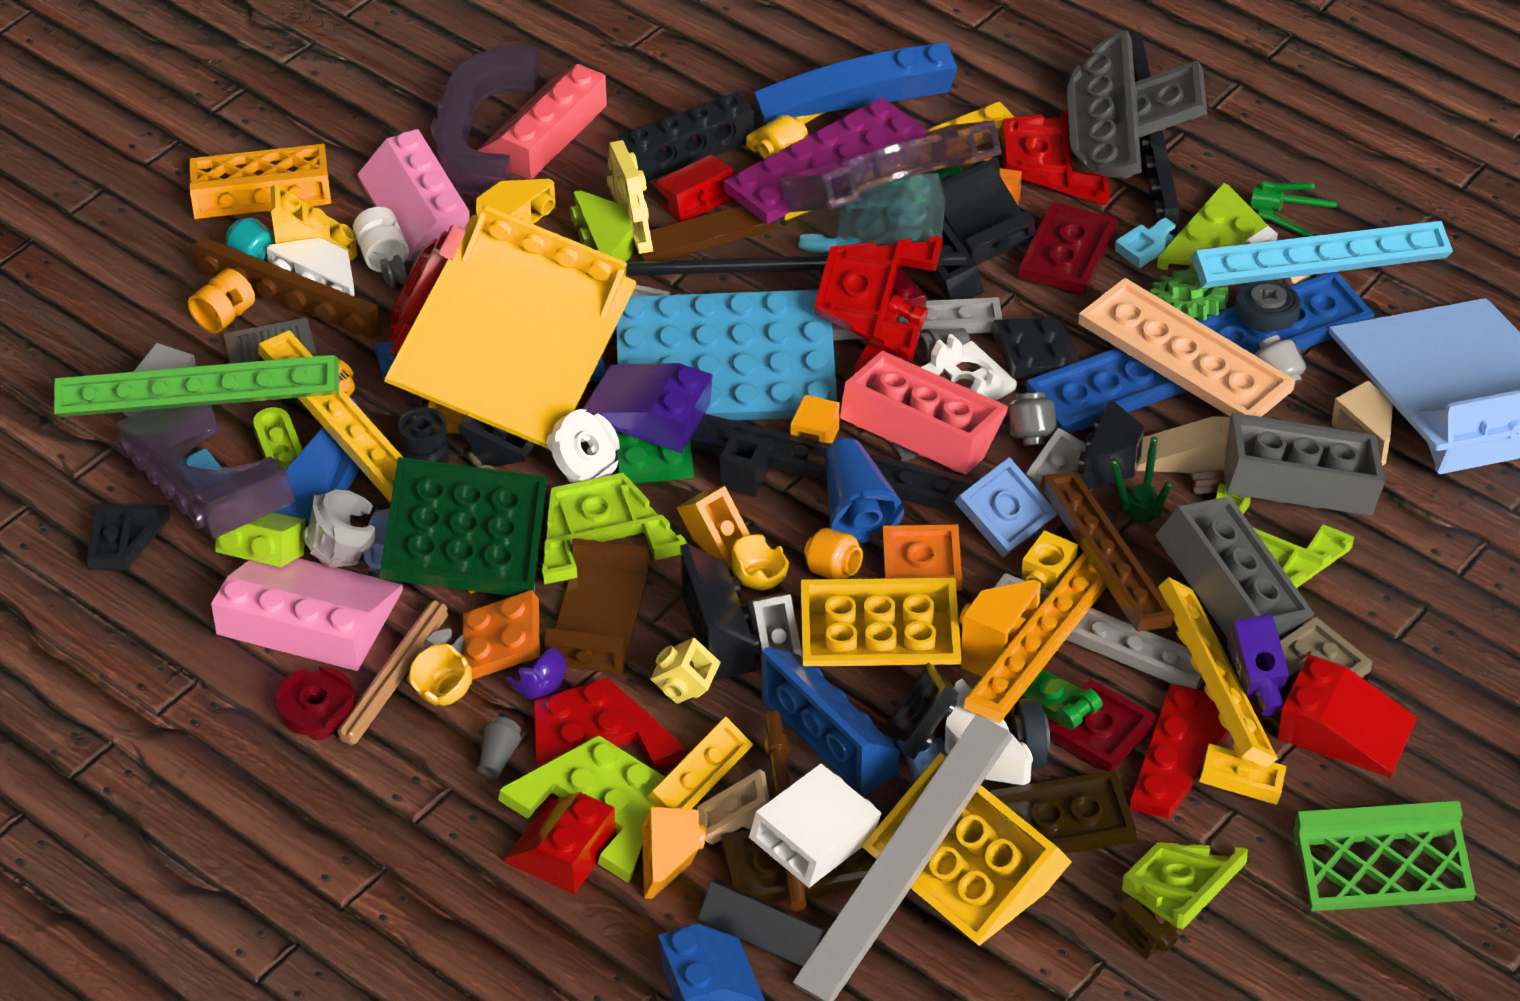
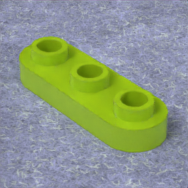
M270 407L259 411L255 415L253 425L260 449L273 483H275L303 449L289 414L281 408Z

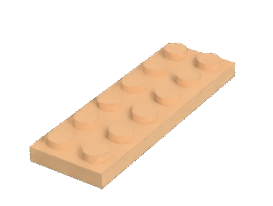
M1127 278L1122 279L1079 313L1078 324L1230 417L1232 413L1262 417L1294 390L1295 379Z

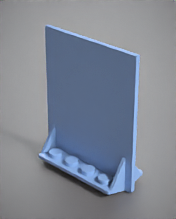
M1487 298L1329 327V334L1427 441L1436 465L1435 470L1438 474L1520 458V332Z

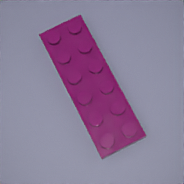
M881 97L724 180V191L768 225L925 140L926 128Z

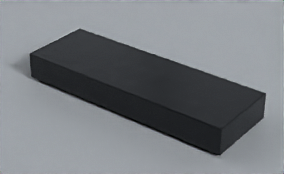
M718 880L711 881L698 920L801 966L806 964L823 939L827 929Z

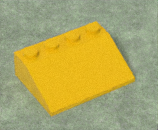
M956 578L801 580L803 666L927 665L928 662L932 665L961 664Z
M941 752L861 846L874 858L877 859L946 759V756ZM980 785L911 889L980 946L1042 897L1072 861L1051 841Z

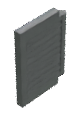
M307 317L223 333L230 364L265 361L258 354L259 343L288 330L294 334L311 354H315L316 348Z

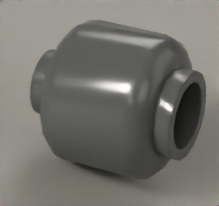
M1045 392L1016 394V400L1008 405L1010 435L1014 438L1023 439V446L1045 444V437L1052 436L1057 430L1055 402L1050 398H1046Z

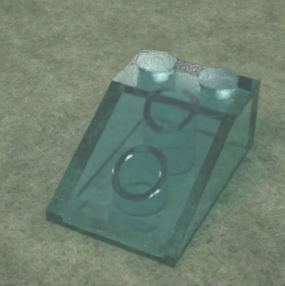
M939 174L903 175L842 201L836 246L876 242L877 246L897 244L898 240L911 239L913 243L929 241V237H942L946 200Z

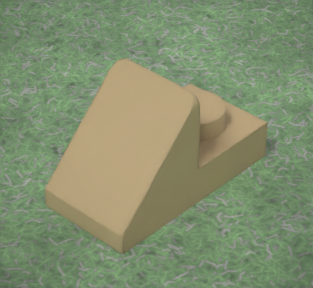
M759 769L697 806V810H699V825L705 826V841L713 845L721 840V835L733 833L742 827L751 830L756 811L770 801L764 771Z

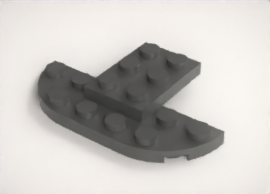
M1124 30L1104 40L1091 50L1093 55L1088 58L1082 68L1080 65H1077L1067 89L1070 144L1078 161L1091 173L1123 179L1142 172L1139 137L1156 131H1162L1168 127L1207 114L1204 74L1200 62L1196 60L1135 82L1132 39L1128 31Z

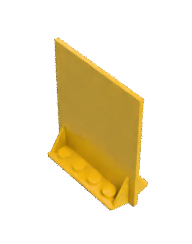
M484 205L480 217L472 215L464 229L466 233L453 259H448L391 365L384 382L548 449L547 437L553 432L554 426L560 418L575 411L635 289L636 281L626 277L627 263L625 261Z

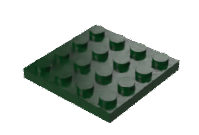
M398 457L379 579L506 596H515L530 590L534 592L547 476Z

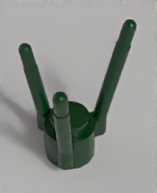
M1157 437L1150 439L1144 483L1136 485L1129 492V495L1127 494L1117 460L1115 458L1110 460L1112 474L1121 500L1120 511L1127 512L1129 518L1138 523H1147L1161 517L1162 506L1172 487L1170 481L1165 482L1159 495L1152 487Z

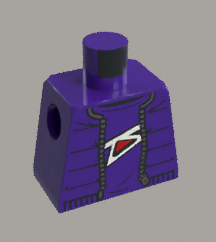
M1271 613L1234 621L1224 652L1249 702L1257 701L1263 716L1277 714L1282 711L1284 706L1281 694L1289 675L1273 615Z

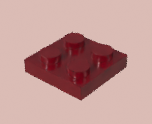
M1089 679L1081 689L1086 690L1090 688L1094 690L1102 700V708L1092 715L1087 713L1083 716L1082 723L1073 730L1067 729L1051 720L1049 722L1050 740L1101 769L1112 771L1119 766L1155 725L1156 714Z

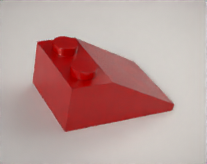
M1308 654L1282 708L1278 740L1391 778L1415 726L1417 717L1348 667Z

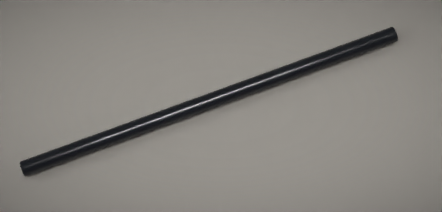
M967 251L941 252L937 266H967ZM828 256L626 262V276L824 270Z

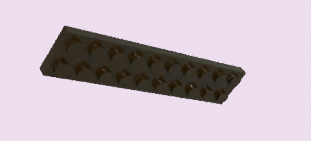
M1116 770L989 791L1057 846L1064 854L1136 842L1137 830ZM895 806L878 809L881 812L877 827ZM751 830L721 835V845L732 887L768 903L789 900L785 867L749 838ZM863 847L810 888L804 884L805 897L857 889L877 859Z

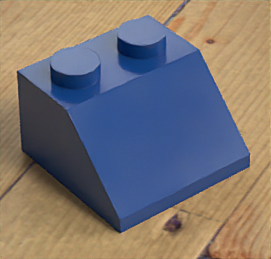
M701 924L691 925L658 935L659 964L674 1001H765L738 937Z

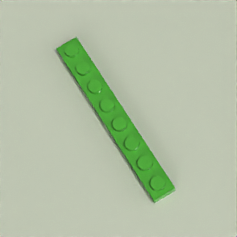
M335 355L55 378L54 414L59 417L337 395L339 394V358Z

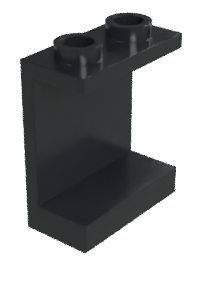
M997 157L987 161H978L970 169L957 175L946 176L938 184L934 185L937 206L976 265L1034 238L1035 221L1028 210L1024 212L1020 210L1002 180Z

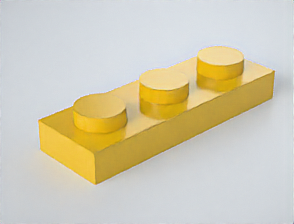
M724 717L647 797L657 807L692 809L753 744L727 717Z

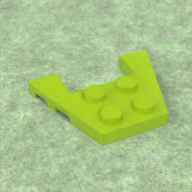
M624 473L553 487L550 493L548 529L544 548L545 557L542 566L543 583L546 585L577 578V567L571 552L573 538L605 542L644 533L654 561L681 555L680 545L687 544L681 534L676 535L670 528V522L663 515H658L650 507L647 497Z
M1223 483L1219 484L1216 499L1230 496L1244 514L1250 506L1251 497L1243 498L1227 494L1226 485ZM1323 524L1305 549L1253 528L1296 588L1349 552L1353 547L1354 536Z
M597 736L504 786L500 790L498 801L527 819L551 793L561 798L581 792L615 807L617 836L600 854L598 864L629 883L643 846L642 823L650 807H656L647 795L665 776L603 737Z

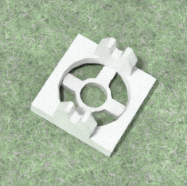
M952 334L948 335L946 345L941 340L936 342L931 352V362L921 367L937 375L945 372L952 378L951 381L955 383L960 379H970L974 382L971 388L968 389L995 401L1016 390L1017 381L973 341L962 346V343ZM961 362H971L981 368L974 372L961 371L956 365Z

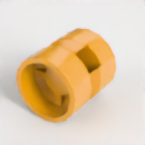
M225 268L212 278L208 285L201 287L189 297L187 302L188 309L194 320L204 330L217 334L231 324L235 317L240 316L254 304L255 293L244 276L233 269Z

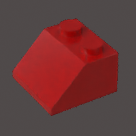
M581 792L547 802L504 858L505 863L575 894L597 865L600 854L616 837L615 807Z

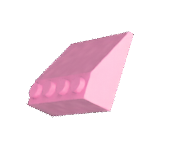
M301 558L290 562L282 568L249 560L227 576L211 603L216 634L358 671L401 595L403 585L340 568H331L330 566Z

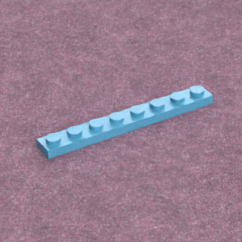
M1442 221L1202 249L1196 250L1191 259L1201 288L1442 259L1447 258L1453 250Z

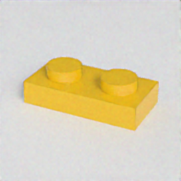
M1209 743L1199 782L1277 805L1281 796L1287 766L1273 762L1268 768H1265L1252 761L1245 762L1234 750Z

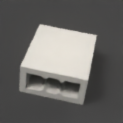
M819 764L756 811L749 838L810 888L862 848L861 846L877 828L881 812L869 800L864 799L848 786L841 777L832 773L823 764Z

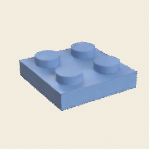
M1010 457L960 494L954 501L1003 558L1058 515L1054 507Z

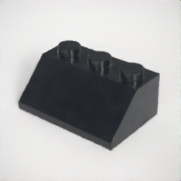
M689 544L680 545L682 598L696 640L721 662L713 680L755 672V655L761 654L760 642L756 632L750 633L751 619L747 604L741 605L739 599H741V589L737 576H730L726 562Z

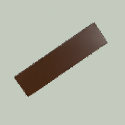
M741 205L650 230L653 251L639 254L635 244L634 249L641 261H665L773 231V222L767 225Z

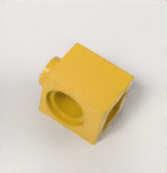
M1044 530L1023 558L1021 580L1041 582V588L1052 591L1077 560L1078 544Z

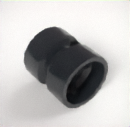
M428 407L413 408L405 412L398 422L401 455L404 458L449 463L446 422L441 412Z

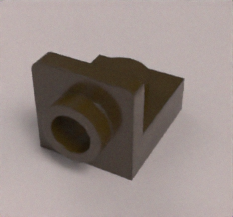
M1132 896L1119 906L1111 924L1146 960L1157 950H1160L1162 953L1168 951L1180 937L1177 933L1178 928L1168 921L1161 925L1156 920L1152 911L1146 906L1140 905Z

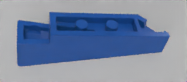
M351 398V399L353 400V402L359 407V405H358V403L356 402V400L353 399V398ZM322 427L268 490L264 500L272 512L306 519V528L311 517L314 495L326 494L335 489L348 490L360 468L326 429Z

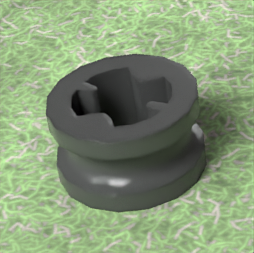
M394 255L391 261H388L386 258L381 259V270L387 287L393 289L397 283L403 286L407 280V274L401 257Z

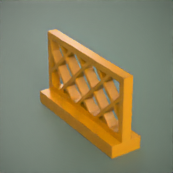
M325 144L189 158L190 194L194 219L271 211L270 188L274 184L286 191L293 192L299 199L311 206L331 204ZM309 157H315L311 161H307L304 159ZM273 161H281L276 165L270 163ZM245 164H246V166L243 167L242 169L236 167L237 165H245ZM292 166H295V167L298 168V169L295 170L294 172H292V171H290V170H287V169H289V168L292 167ZM213 168V169L210 170L209 172H205V171L200 170V169ZM258 170L264 171L261 175L254 174ZM225 173L231 175L226 179L220 178Z

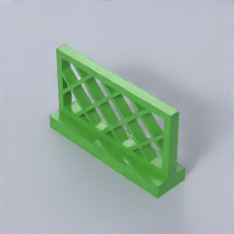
M1460 801L1299 811L1293 835L1295 845H1299L1310 911L1474 900L1476 893L1460 823L1463 816ZM1452 836L1454 849L1448 856L1429 844L1434 837ZM1394 839H1406L1417 848L1405 859L1388 846ZM1364 841L1376 849L1367 862L1348 850L1354 842ZM1324 844L1336 853L1325 865L1311 855L1309 845ZM1422 851L1441 864L1431 876L1412 864ZM1381 854L1400 866L1390 879L1372 867ZM1341 857L1360 869L1350 881H1347L1331 869ZM1447 868L1461 878L1463 888L1448 889L1438 882L1437 878ZM1314 869L1319 872L1316 876L1314 873ZM1407 871L1423 882L1424 885L1419 891L1408 892L1396 884V882ZM1364 874H1367L1384 887L1378 894L1367 895L1355 885ZM1324 876L1343 889L1337 897L1319 898L1317 885Z

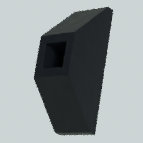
M1108 401L1103 415L1097 414L1094 433L1090 432L1087 438L1086 452L1081 451L1078 473L1083 474V482L1089 490L1115 483L1110 465L1112 458L1117 460L1123 480L1135 476L1142 458L1144 426L1116 402Z

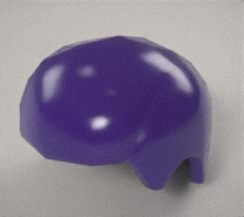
M550 647L542 656L534 659L526 667L520 668L516 675L508 677L506 681L525 699L538 700L547 697L559 688L567 671L566 659L557 648Z

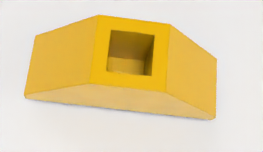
M551 179L500 181L476 198L477 216L480 217L484 205H487L534 224L556 208L554 181Z
M276 184L270 188L271 215L276 244L322 238L348 250L349 260H354L357 257L356 237L349 226L340 224L330 218L321 209L312 207L299 199L291 191H286Z

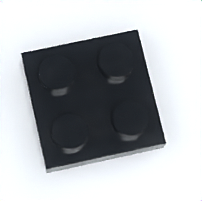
M1061 318L994 320L991 332L1013 379L1034 378L1080 361Z
M929 662L885 726L901 753L913 760L920 751L923 752L930 746L935 735V728L942 718L946 719L953 712L957 703L956 697L959 694L942 670Z

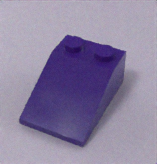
M681 363L610 365L585 405L584 410H587L585 412H589L592 415L597 413L602 415L616 431L683 453L710 406L713 374Z

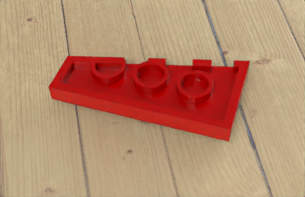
M1173 683L1170 684L1130 800V810L1169 819L1190 791L1195 778L1202 770L1209 743L1217 746L1223 745L1229 737L1230 732L1221 724L1218 718L1220 712L1215 702L1209 698L1205 691Z

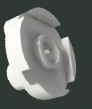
M584 409L573 411L560 418L555 424L553 432L547 437V447L552 452L557 466L567 476L570 483L609 476L617 467L619 460L615 461V450L620 449L618 436L609 421L598 413L592 415L589 412H585L587 410ZM581 442H588L590 446L587 449L588 454L582 450Z

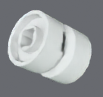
M386 207L368 208L357 216L353 224V233L358 245L361 247L364 260L370 269L382 272L380 260L386 258L388 261H391L394 255H399L403 263L407 260L409 247L392 210Z

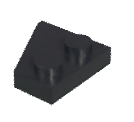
M97 504L87 555L89 570H127L169 521L171 516L169 504Z

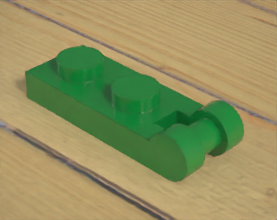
M1043 669L1019 698H1038L1047 718L1070 730L1081 724L1083 721L1082 717L1087 713L1092 715L1103 706L1101 698L1094 690L1090 688L1083 690Z

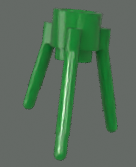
M1264 181L1263 184L1257 183L1254 187L1251 208L1259 211L1258 215L1262 219L1270 220L1304 237H1311L1315 235L1273 214V212H1280L1283 202L1336 208L1337 202L1284 194L1285 190H1312L1315 188L1314 183H1273Z

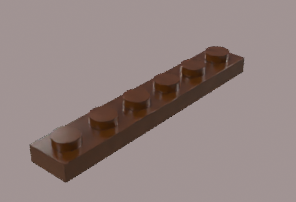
M203 236L194 244L198 270L209 276L215 277L225 268H230L244 276L252 286L254 293L264 298L272 299L294 310L302 311L324 322L332 323L354 334H359L372 340L381 331L378 305Z
M1077 471L1043 475L1040 488L1135 630L1139 632L1171 627L1175 616Z

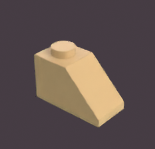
M1366 381L1335 398L1331 424L1336 429L1376 435L1382 466L1386 464L1391 435L1393 404L1370 381Z

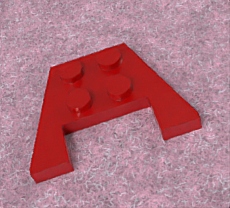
M1061 112L1059 118L1044 119L1043 114L1003 119L1000 130L1004 169L1022 171L1021 179L1100 205H1107L1110 196L1108 177L1094 173L1072 171L1068 112Z
M453 224L450 226L449 232L443 231L439 239L434 238L421 249L391 310V329H393V332L390 336V342L394 344L390 347V352L396 355L424 306L432 285H435L444 268L442 265L445 259H453L466 233L465 230Z
M929 237V241L913 243L911 239L898 240L897 244L877 246L876 242L830 247L814 305L815 314L906 360L913 361L920 335V326L887 321L885 317L899 266L936 271L943 246V237Z
M608 677L534 701L537 768L597 736L603 737L617 747L637 741L653 770L680 762L686 756L684 746ZM551 793L540 805V807L544 806L547 802L558 799L560 797Z

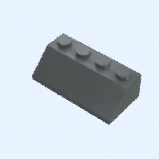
M1231 414L1224 463L1227 494L1243 498L1252 497L1272 500L1277 503L1305 505L1315 509L1324 508L1344 511L1349 514L1373 515L1385 484L1376 435L1245 414Z
M1230 496L1178 506L1155 536L1164 547L1167 555L1176 564L1185 577L1186 582L1195 591L1206 607L1207 612L1214 618L1227 639L1229 638L1234 621L1272 613L1280 639L1311 619L1314 615L1312 609Z

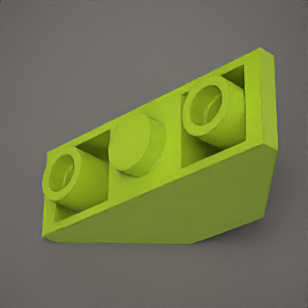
M581 190L575 191V206L570 207V216L573 226L580 227L579 237L581 244L627 262L634 254L633 227L624 206Z

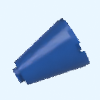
M840 438L834 441L826 451L830 527L851 534L857 539L858 543L872 541L870 535L880 531L883 533V526L898 525L904 515L902 501L858 440Z

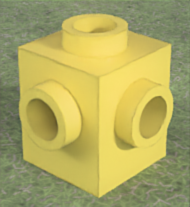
M693 637L674 647L670 645L664 648L656 658L657 666L650 680L666 696L678 704L692 697L698 698L708 691L721 662Z

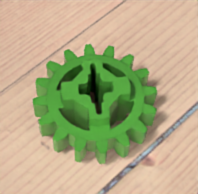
M1191 269L1179 272L1173 271L1172 277L1163 275L1161 276V282H1154L1153 289H1151L1153 295L1195 320L1201 319L1205 321L1208 314L1218 316L1219 309H1226V302H1229L1228 285L1201 288L1197 273H1192Z

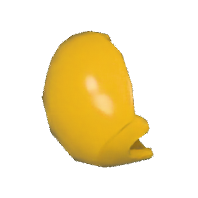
M759 534L745 535L734 542L730 564L733 576H737L740 584L747 588L762 591L773 589L786 579L789 561L783 554L781 546H778L776 549L770 548L765 541V537Z
M432 645L420 652L410 665L409 680L419 696L434 706H447L455 703L465 695L472 684V669L466 658L452 645Z

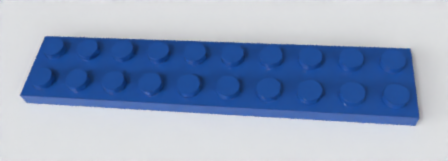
M1330 272L1290 286L1297 292L1300 298V311L1298 320L1292 326L1283 330L1263 331L1246 326L1238 319L1235 306L1220 311L1218 316L1209 315L1207 320L1197 319V321L1254 355L1261 349L1259 343L1269 337L1279 335L1281 340L1292 339L1296 342L1299 350L1332 339V336L1329 334V327L1374 319V313L1338 272ZM1119 348L1027 380L1026 388L1028 393L1045 392L1046 398H1050L1055 402L1057 428L1059 427L1069 434L1094 425L1097 414L1103 415L1108 401L1116 402L1126 412H1131L1187 391Z

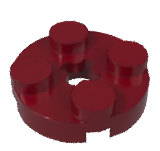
M318 666L319 671L306 673V668L297 670L288 675L277 689L278 717L291 731L302 735H309L313 740H324L331 735V732L336 731L356 705L352 683L343 672L328 666ZM320 697L323 698V702L319 704H309L308 701L309 699L318 700Z

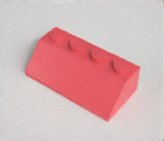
M576 64L553 77L475 152L476 157L532 180L607 106L605 74Z
M881 351L845 382L840 418L860 429L872 432L891 443L894 442L918 453L922 457L929 458L947 466L953 471L966 475L985 457L1007 413L1008 406L885 351Z

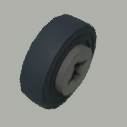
M1258 281L1245 285L1238 291L1235 312L1238 319L1246 326L1263 331H1277L1292 326L1298 320L1300 298L1297 292L1287 285L1272 281Z
M1038 698L1019 699L1015 704L1014 715H1012V735L1019 742L1025 743L1030 749L1033 757L1031 769L1043 768L1046 766L1047 753L1050 750V730L1047 715L1043 712Z

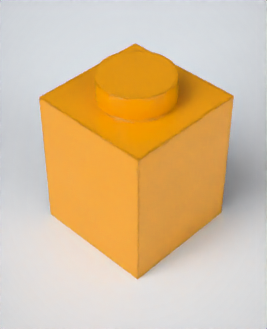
M805 394L791 422V435L832 444L839 430L840 403Z

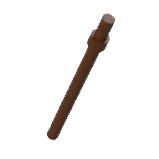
M769 711L765 714L767 736L764 739L766 756L771 760L776 797L790 787L786 758L790 750L788 737L783 733L781 714L778 711ZM785 868L790 908L794 911L803 910L806 908L804 883Z

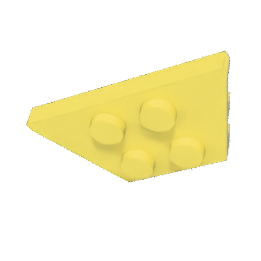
M623 140L610 142L608 168L609 171L612 170V175L607 176V185L615 202L622 204L633 227V241L639 254L652 252L653 247L648 224L649 214L643 196V191H646L644 173L642 170L638 171L634 152H628Z

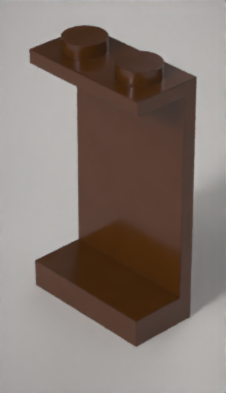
M573 538L572 553L577 567V578L569 579L556 627L555 629H547L545 651L549 650L550 647L557 648L566 659L567 668L623 675L649 576L648 547Z

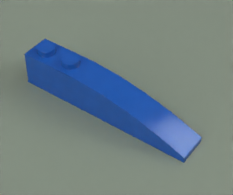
M947 42L885 51L821 67L754 92L753 97L763 122H770L781 115H789L795 118L862 107L881 97L888 102L948 93L958 67Z

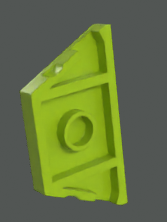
M1223 183L1159 255L1157 268L1168 270L1169 264L1190 265L1192 272H1196L1191 259L1196 250L1244 245L1247 239L1268 225L1228 184Z
M1157 842L1123 876L1122 890L1176 928L1183 930L1247 863L1248 849L1235 847L1232 856L1209 854L1210 845H1180L1177 843Z

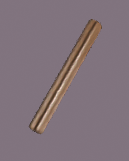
M433 600L424 609L337 729L338 739L341 742H346L351 746L359 741L410 670V665L414 659L425 649L426 639L433 632L438 631L448 617L447 606L444 603Z

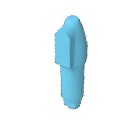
M803 234L800 236L799 248L808 252L825 253L829 252L832 246L863 244L864 242L853 238L823 237V234Z

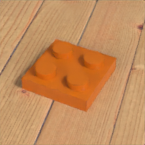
M958 524L883 526L885 579L956 578L957 591H962Z
M533 590L463 613V656L472 669V680L540 657L539 598Z

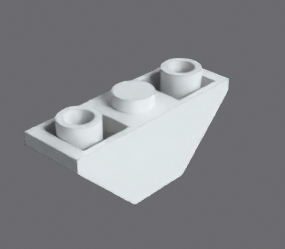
M322 238L271 244L267 247L269 263L355 296L348 250Z
M963 679L955 682L954 688L959 693L956 697L957 703L953 712L946 720L944 750L947 754L950 753L976 715V713L964 709L965 698L972 689ZM983 717L1009 731L1008 726L1004 720L998 723L996 721ZM1012 735L1013 738L985 779L1018 785L1029 783L1033 757L1028 746L1023 742H1019Z

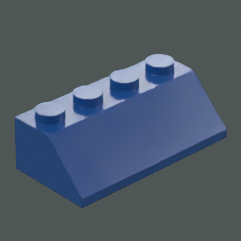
M771 647L762 650V702L771 711H778L781 714V721L841 777L848 786L863 797L898 775L900 752L894 740L890 736H884L873 725L872 720L866 713L859 712L848 701V698L841 689H835L824 678L817 666H803L802 656L796 653Z

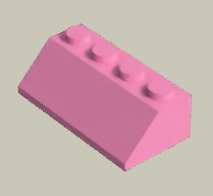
M418 129L386 138L358 173V180L374 207H386L392 210L396 216L401 232L409 247L407 262L412 261L413 255L434 238L439 239L443 231L449 232L448 230L452 224L464 230L470 219L468 208Z

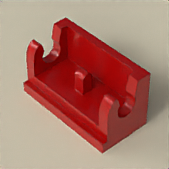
M709 155L655 181L656 189L668 199V201L662 202L661 206L670 215L675 217L678 223L693 219L734 199L724 191V180L734 176L733 168L713 155Z

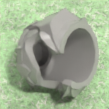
M335 489L326 494L314 495L309 525L305 528L303 540L310 549V554L318 558L320 563L331 568L358 564V560L362 557L363 552L370 549L375 542V527L373 525L367 527L351 526L350 515L361 516L364 513L370 514L373 505L364 497L347 490Z

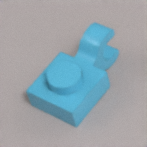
M1167 218L1159 220L1150 229L1139 225L1115 241V251L1140 269L1157 258L1165 250V247L1174 240L1175 237L1169 234V232L1175 229L1176 225Z

